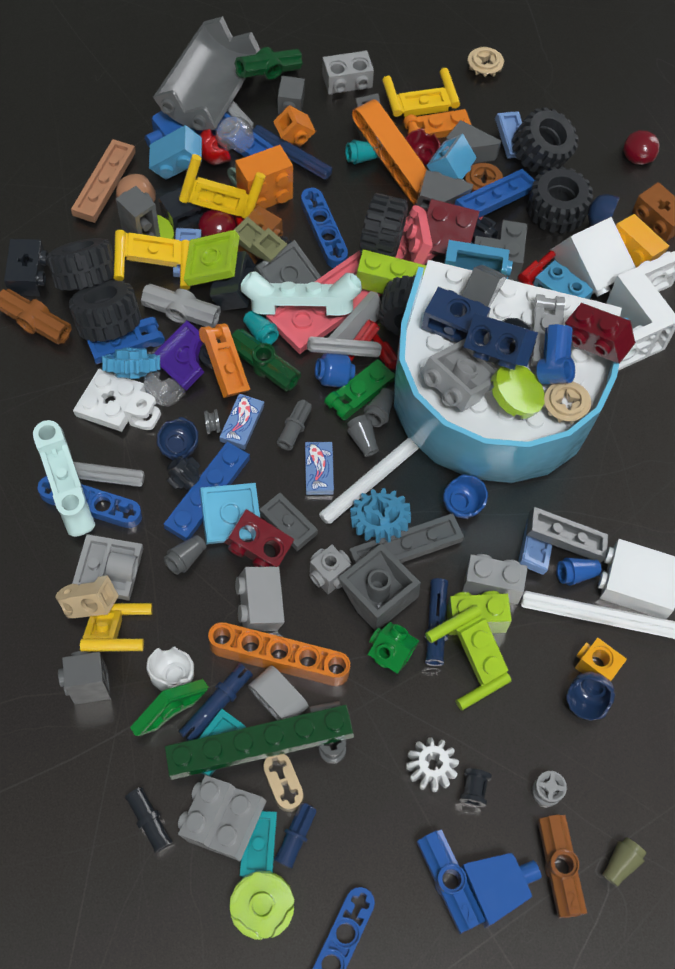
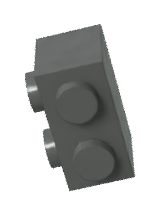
M135 186L116 198L121 229L123 231L160 237L156 205L148 193H143Z
M77 651L69 657L62 658L63 668L58 669L60 687H64L65 695L70 696L75 705L111 699L108 669L100 652Z

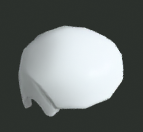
M176 647L166 651L157 648L147 659L146 669L150 680L161 691L191 683L194 677V663L189 654L178 650Z

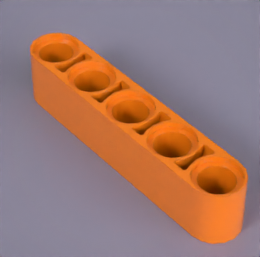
M372 99L352 111L353 120L406 196L415 205L421 181L427 169L377 100Z
M223 622L213 625L209 630L208 638L211 651L219 657L265 669L272 665L281 673L331 686L343 685L349 677L350 660L342 652ZM221 635L230 638L225 644L215 642L216 638ZM247 643L258 645V648L252 652L243 649ZM276 650H283L287 653L282 659H276L271 654ZM305 657H311L315 660V664L309 667L304 666L300 663V660ZM338 664L344 668V671L340 674H334L329 670V667Z

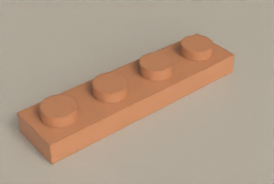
M112 139L72 206V216L93 223L96 222L135 155V146Z

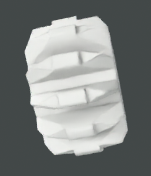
M433 738L427 739L426 746L418 741L415 745L417 751L410 750L408 753V757L412 761L406 764V769L415 771L411 775L410 780L414 782L420 778L422 781L419 788L422 790L425 789L427 783H430L432 792H437L439 784L447 788L450 785L449 779H455L457 776V772L452 768L458 766L459 760L450 758L455 752L454 748H449L446 751L443 749L445 745L444 740H440L438 746H434ZM431 759L437 762L434 770L428 768Z

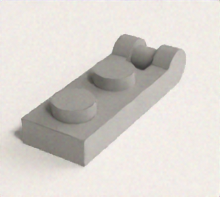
M536 294L533 331L538 332L532 354L531 367H537L539 360L544 356L545 327L553 324L563 325L565 297L556 296L555 299L545 298V295ZM544 309L553 310V314H545Z

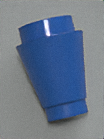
M564 558L563 561H559L557 564L559 581L569 586L600 576L602 571L601 564L597 559Z

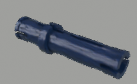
M436 578L430 582L428 629L425 633L446 621L447 588L449 582L445 579ZM437 599L440 600V601H439V616H436V611H437ZM448 634L438 639L437 645H435V642L430 643L425 635L424 637L427 640L425 663L430 666L444 665V645L448 639Z
M238 663L237 667L224 682H219L215 686L216 691L191 719L179 729L178 732L182 737H185L193 728L194 731L186 740L197 739L219 711L229 701L233 702L237 698L235 694L253 677V674L247 670L238 678L245 669L244 665Z

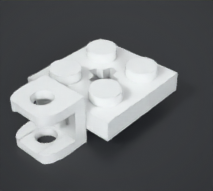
M98 369L73 409L76 417L121 432L127 422L131 426L143 430H152L161 416L159 408L154 406L156 405L154 396L146 393L147 389L144 383L125 377H116V374ZM114 396L115 401H109L108 404L105 403L108 397ZM149 414L152 415V418L150 420H143V418H147Z

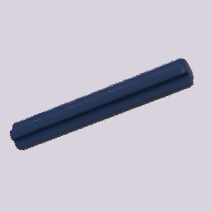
M256 125L252 130L274 147L281 145L288 158L323 179H328L331 176L332 167L316 157L281 139V137L260 125Z

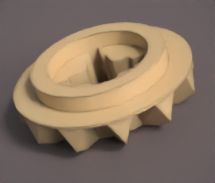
M480 47L474 49L469 54L467 63L470 70H475L476 75L481 73L486 77L487 74L495 76L496 72H501L504 59L497 50L489 47Z
M576 382L552 384L545 392L543 407H546L549 416L556 417L559 423L569 421L570 424H573L588 414L591 408V397L588 391ZM564 394L567 401L572 403L570 410L566 408L565 404H560Z

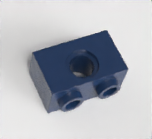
M438 286L424 312L422 328L457 343L466 339L474 313L489 317L491 308L479 301L470 300L452 290H446Z

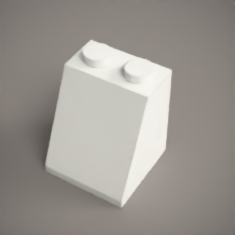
M612 217L570 236L550 249V251L555 252L554 258L562 266L567 267L580 280L585 281L593 289V293L597 297L611 290L609 285L615 283L619 273L636 268Z

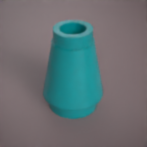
M352 140V142L346 144L345 154L348 162L358 164L379 158L369 142Z
M253 311L248 312L244 316L243 322L253 337L259 342L272 345L277 340L279 331L276 324Z

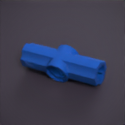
M442 829L418 840L416 843L434 879L435 889L442 896L459 934L485 922L467 884L466 873L458 865ZM451 873L456 876L458 880V887L456 889H449L443 884L442 878L444 874Z

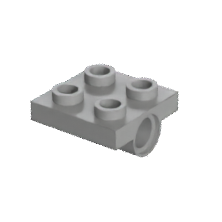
M87 534L72 584L95 582L98 577L108 575L119 595L117 599L130 601L143 552V545Z

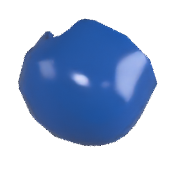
M460 475L444 489L443 503L446 510L451 514L453 513L457 518L468 519L473 517L486 506L488 491L485 484L476 476Z

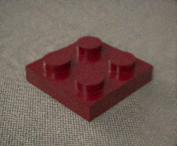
M431 199L427 212L433 244L430 253L446 256L449 240L471 243L480 211Z

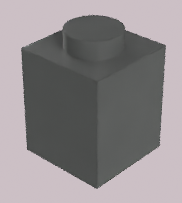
M282 76L278 93V114H281L289 105L302 112L305 96V79Z

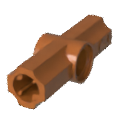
M9 288L7 290L3 289L0 292V311L15 319L25 331L31 334L37 332L58 345L60 343L64 344L69 338L72 330L71 324L50 313L49 309L37 299L29 301Z
M552 815L538 819L546 859L545 872L550 878L558 918H570L587 914L578 874L579 860L573 852L566 815ZM556 858L565 860L568 865L567 874H562L556 869Z

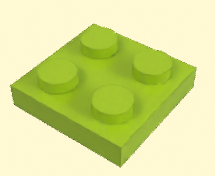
M236 230L190 240L184 281L188 286L234 277L240 237Z

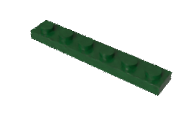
M342 705L165 746L169 777L171 780L346 740L354 738L347 705Z

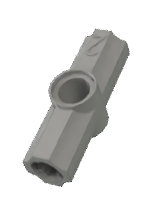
M149 284L145 286L141 298L143 306L164 312L168 318L177 323H184L188 320L213 328L217 325L221 313L219 306L198 300L190 291L185 289H177L174 292Z

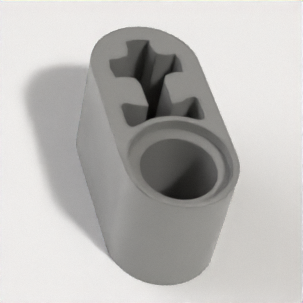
M272 665L248 685L253 695L276 720L299 716L308 708V704L302 695Z

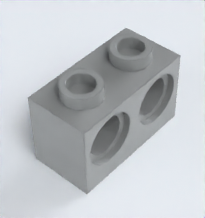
M367 51L323 57L322 76L328 94L372 88L374 69Z

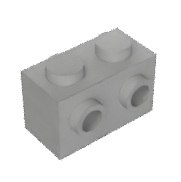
M486 554L470 555L466 566L462 592H468L471 595H482L487 591H498L499 594H508L509 603L518 604L524 593L528 566L521 565L515 560L501 561L492 559L491 556Z
M245 567L235 582L236 593L240 594L241 605L238 606V621L243 623L244 628L260 632L278 631L285 623L279 567Z

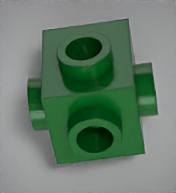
M389 622L383 629L378 627L372 635L369 643L373 644L368 655L374 658L378 665L389 668L398 674L408 663L419 640L408 634L404 627Z

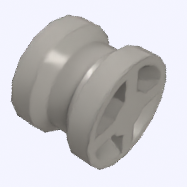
M555 771L542 773L532 786V795L535 801L544 807L556 805L565 796L567 791L565 779Z

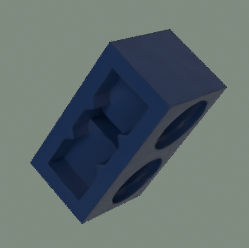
M474 313L464 348L473 350V357L489 361L490 357L499 359L498 365L515 370L516 365L527 367L538 332ZM489 332L490 340L485 345L484 337ZM515 340L516 349L511 354L509 347L511 342Z

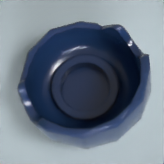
M608 194L596 197L588 210L590 226L613 217L619 197Z
M184 417L166 421L157 434V446L162 455L172 460L178 456L188 458L198 446V430L193 422Z
M588 671L574 678L570 684L566 699L570 710L579 718L589 721L604 718L615 699V688L612 682L602 674Z

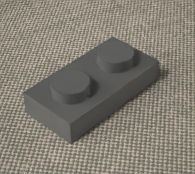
M278 493L259 509L260 515L268 523L294 538L291 546L296 551L300 550L318 534V529L281 493Z

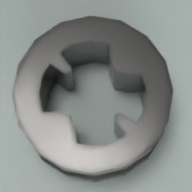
M214 409L212 413L205 410L204 417L207 435L211 434L212 431L221 433L217 409Z

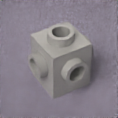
M330 545L325 550L323 548L319 549L310 559L309 576L316 586L321 587L329 594L334 589L342 587L338 577L351 567V561L344 551H338L333 545Z

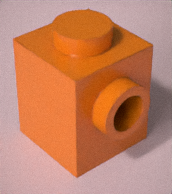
M290 105L273 121L281 139L298 147H301L316 132L309 116Z

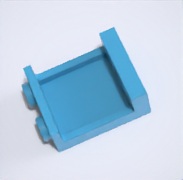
M449 240L444 264L472 271L474 267L484 265L507 275L506 279H508V276L511 274L513 261L508 260L510 251L508 249Z

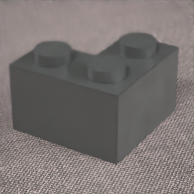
M503 220L498 239L476 236L474 244L510 250L508 260L513 261L508 280L518 281L517 277L521 272L524 260L527 224Z

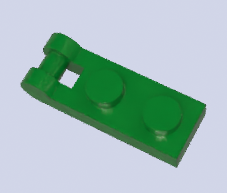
M377 359L352 378L346 386H342L336 392H331L326 397L324 403L329 408H334L342 420H346L378 395L381 389L387 388L395 381V374ZM345 399L349 403L344 404L342 401Z

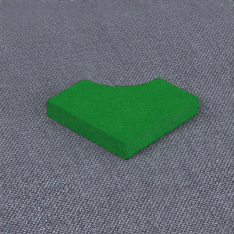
M201 679L163 690L130 729L135 736H141L158 730L173 716L192 707L208 690V685Z

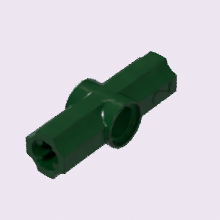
M265 47L259 50L256 55L236 57L234 64L239 78L265 75L267 79H275L282 72L301 69L303 62L302 54L298 49L274 52L270 47Z
M237 329L231 334L238 356L248 362L257 375L269 378L286 392L288 390L291 391L297 385L301 378V372L279 357L272 345L259 342L244 329Z

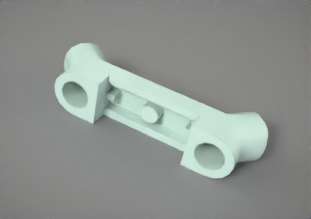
M257 272L248 273L241 282V292L251 299V309L257 314L275 315L277 306H326L327 315H346L353 311V299L362 291L361 281L353 273H345L334 284H320L318 282H310L308 284H295L294 282L269 283Z
M50 420L42 421L34 428L33 438L53 492L52 496L56 508L61 515L68 535L74 537L84 535L93 530L95 522L70 454L65 434L56 422Z

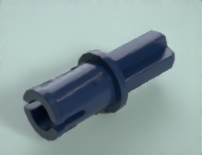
M306 803L299 805L289 829L284 830L286 835L274 858L276 862L291 869L293 868L303 842L307 843L308 840L305 837L316 814V809Z

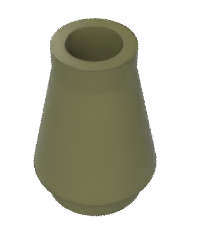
M625 837L622 842L618 841L602 875L618 887L624 879L645 862L643 858L647 854L646 851L633 840Z

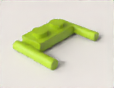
M478 605L468 608L425 633L430 643L435 642L454 630L458 634L478 682L481 685L456 700V704L461 711L511 682V678L507 673L508 668L486 619L482 618V612Z

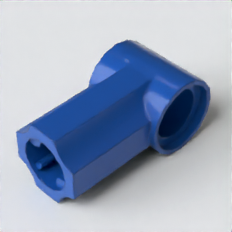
M559 324L545 327L544 356L537 364V377L541 384L573 382L575 378V363L571 358L572 327Z

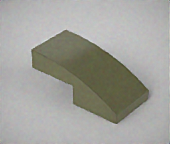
M248 216L234 229L240 236L239 245L270 263L287 247V243L268 228L264 231Z

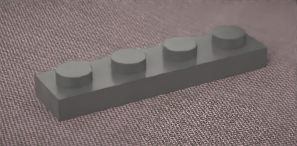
M452 513L408 528V531H401V537L397 538L393 535L391 536V542L381 538L379 543L373 540L349 548V554L353 564H356L382 543L402 563L463 542L464 536Z

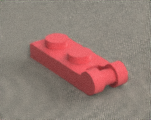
M414 205L409 213V220L405 222L404 231L407 233L406 238L409 241V252L411 253L412 262L423 264L433 244L426 211L422 207Z

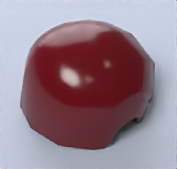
M422 128L411 131L405 137L424 166H427L441 146L434 133L429 135Z
M638 130L627 137L623 152L627 160L633 164L644 165L654 162L659 153V140L649 131Z
M214 209L205 212L200 218L198 225L199 229H201V237L232 231L237 227L231 214Z

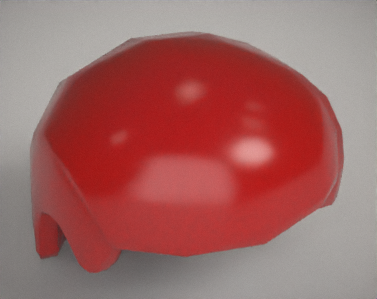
M211 129L203 130L200 134L202 137L203 160L213 166L230 162L231 157L228 149L219 148L218 146L220 137L212 135Z

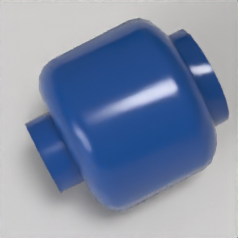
M324 353L316 361L315 377L319 379L323 386H346L349 380L355 376V365L351 364L348 355Z

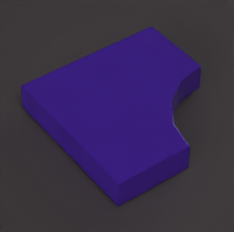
M188 320L154 353L155 355H160V367L184 390H187L204 373L199 364L198 357L203 342L199 337V330Z

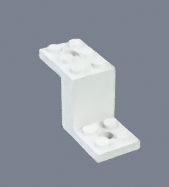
M675 251L666 252L651 262L645 261L630 271L624 270L616 277L606 304L622 307L620 317L628 318L631 321L636 342L620 362L618 371L665 350L675 332V313L659 293L671 287L675 281Z

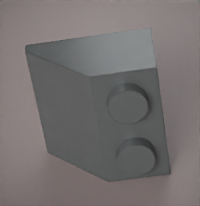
M382 543L338 577L340 584L358 614L375 631L378 627L382 628L419 597L421 582Z

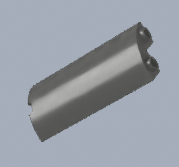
M223 16L204 21L153 96L161 110L178 123L200 131L206 129L215 130L246 77L239 78L236 74L234 64L236 57L256 55L260 50L253 33L249 32L233 37Z

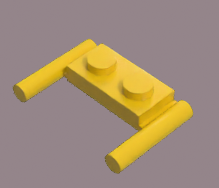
M447 68L440 70V76L444 84L442 88L399 93L398 95L396 94L391 77L385 76L382 81L393 115L398 117L403 113L404 117L408 115L417 116L445 112L449 110V107L458 108L460 101L449 70Z
M193 154L179 200L183 203L191 202L195 205L242 216L245 219L255 208L266 176L260 172L256 173L249 194H246V190L198 177L195 180L202 157Z
M116 230L114 279L117 281L124 280L125 257L126 260L171 267H177L179 264L180 288L189 290L190 286L184 281L190 241H179Z
M114 603L107 615L90 616L83 638L80 641V651H143L144 639H117L122 622V615H152V603Z

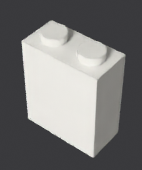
M618 539L613 548H608L607 557L604 560V563L608 564L607 571L602 572L598 583V588L602 589L600 599L661 619H667L675 609V556Z

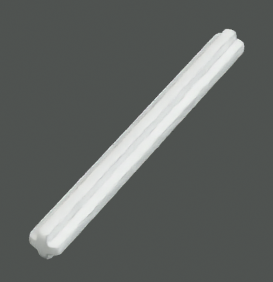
M407 438L319 513L320 518L325 523H332L354 504V500H359L362 493L366 494L418 450L419 447L410 438Z
M524 591L522 595L521 606L524 608L675 639V621L530 591Z

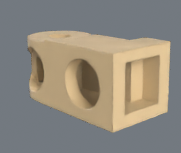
M107 575L98 577L95 582L67 585L59 590L55 597L67 618L107 615L119 595Z

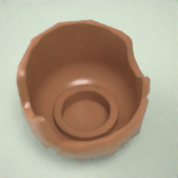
M130 174L121 179L117 184V198L123 192L137 186L143 193H148L153 201H155L156 191L154 187L141 174Z

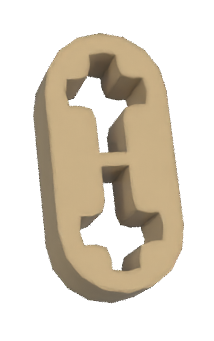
M285 754L266 758L264 773L276 804L281 810L286 812L297 810L303 801V791L290 759ZM278 761L279 764L286 765L283 767L284 779L280 780L276 771L270 772V769L273 768L272 762ZM287 784L291 793L297 792L298 794L294 797L293 804H289L288 800H281L284 797L283 785Z

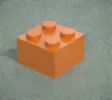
M281 145L235 161L237 188L246 190V194H249L257 172L263 173L266 176L255 208L259 205L266 209L293 198V165Z

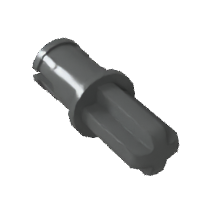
M306 400L298 401L290 417L285 419V427L276 441L277 445L282 449L292 450L299 433L305 429L304 423L312 409V405Z

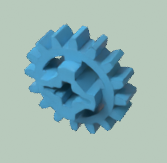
M126 347L115 349L113 355L107 354L102 356V370L114 372L116 377L140 378L147 376V373H150V371L160 370V355L147 354V349Z
M382 488L381 493H376L372 489L369 496L362 493L361 501L354 500V507L350 509L352 528H356L357 535L365 533L366 541L371 539V537H375L376 543H379L381 538L391 542V536L394 535L400 538L401 530L408 531V523H411L410 504L405 503V497L400 496L397 498L396 491L386 494L385 488Z

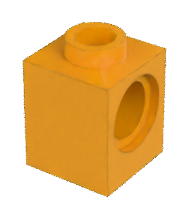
M597 637L592 645L586 642L576 655L581 660L575 669L581 673L588 671L599 673L611 681L627 659ZM592 657L600 658L604 663V667L597 666L593 662Z

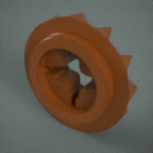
M489 163L474 164L471 166L472 169L465 175L466 182L473 184L472 192L503 178L501 171ZM483 175H485L486 183H482L481 178Z

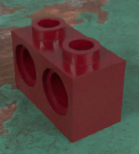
M245 509L224 543L229 545L228 549L239 557L245 555L253 560L252 564L255 567H279L294 538ZM241 529L248 530L251 533V542L241 540L239 536ZM265 544H270L275 548V557H268L264 553Z

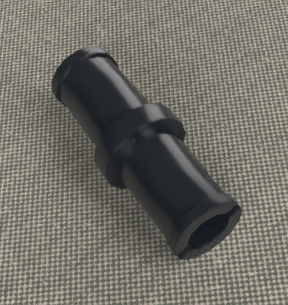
M139 787L127 794L125 799L138 820L136 824L139 829H143L154 849L153 851L158 853L170 846L173 841L159 819L161 814L158 810H154L144 792V788Z

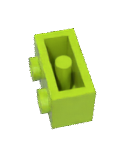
M487 591L482 595L460 592L450 596L446 611L447 620L474 605H478L482 612V618L486 619L492 633H506L512 622L508 594H499L498 591ZM456 630L449 633V635H458Z

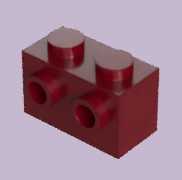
M580 303L565 322V325L573 328L571 345L620 364L636 343L630 320L584 303Z

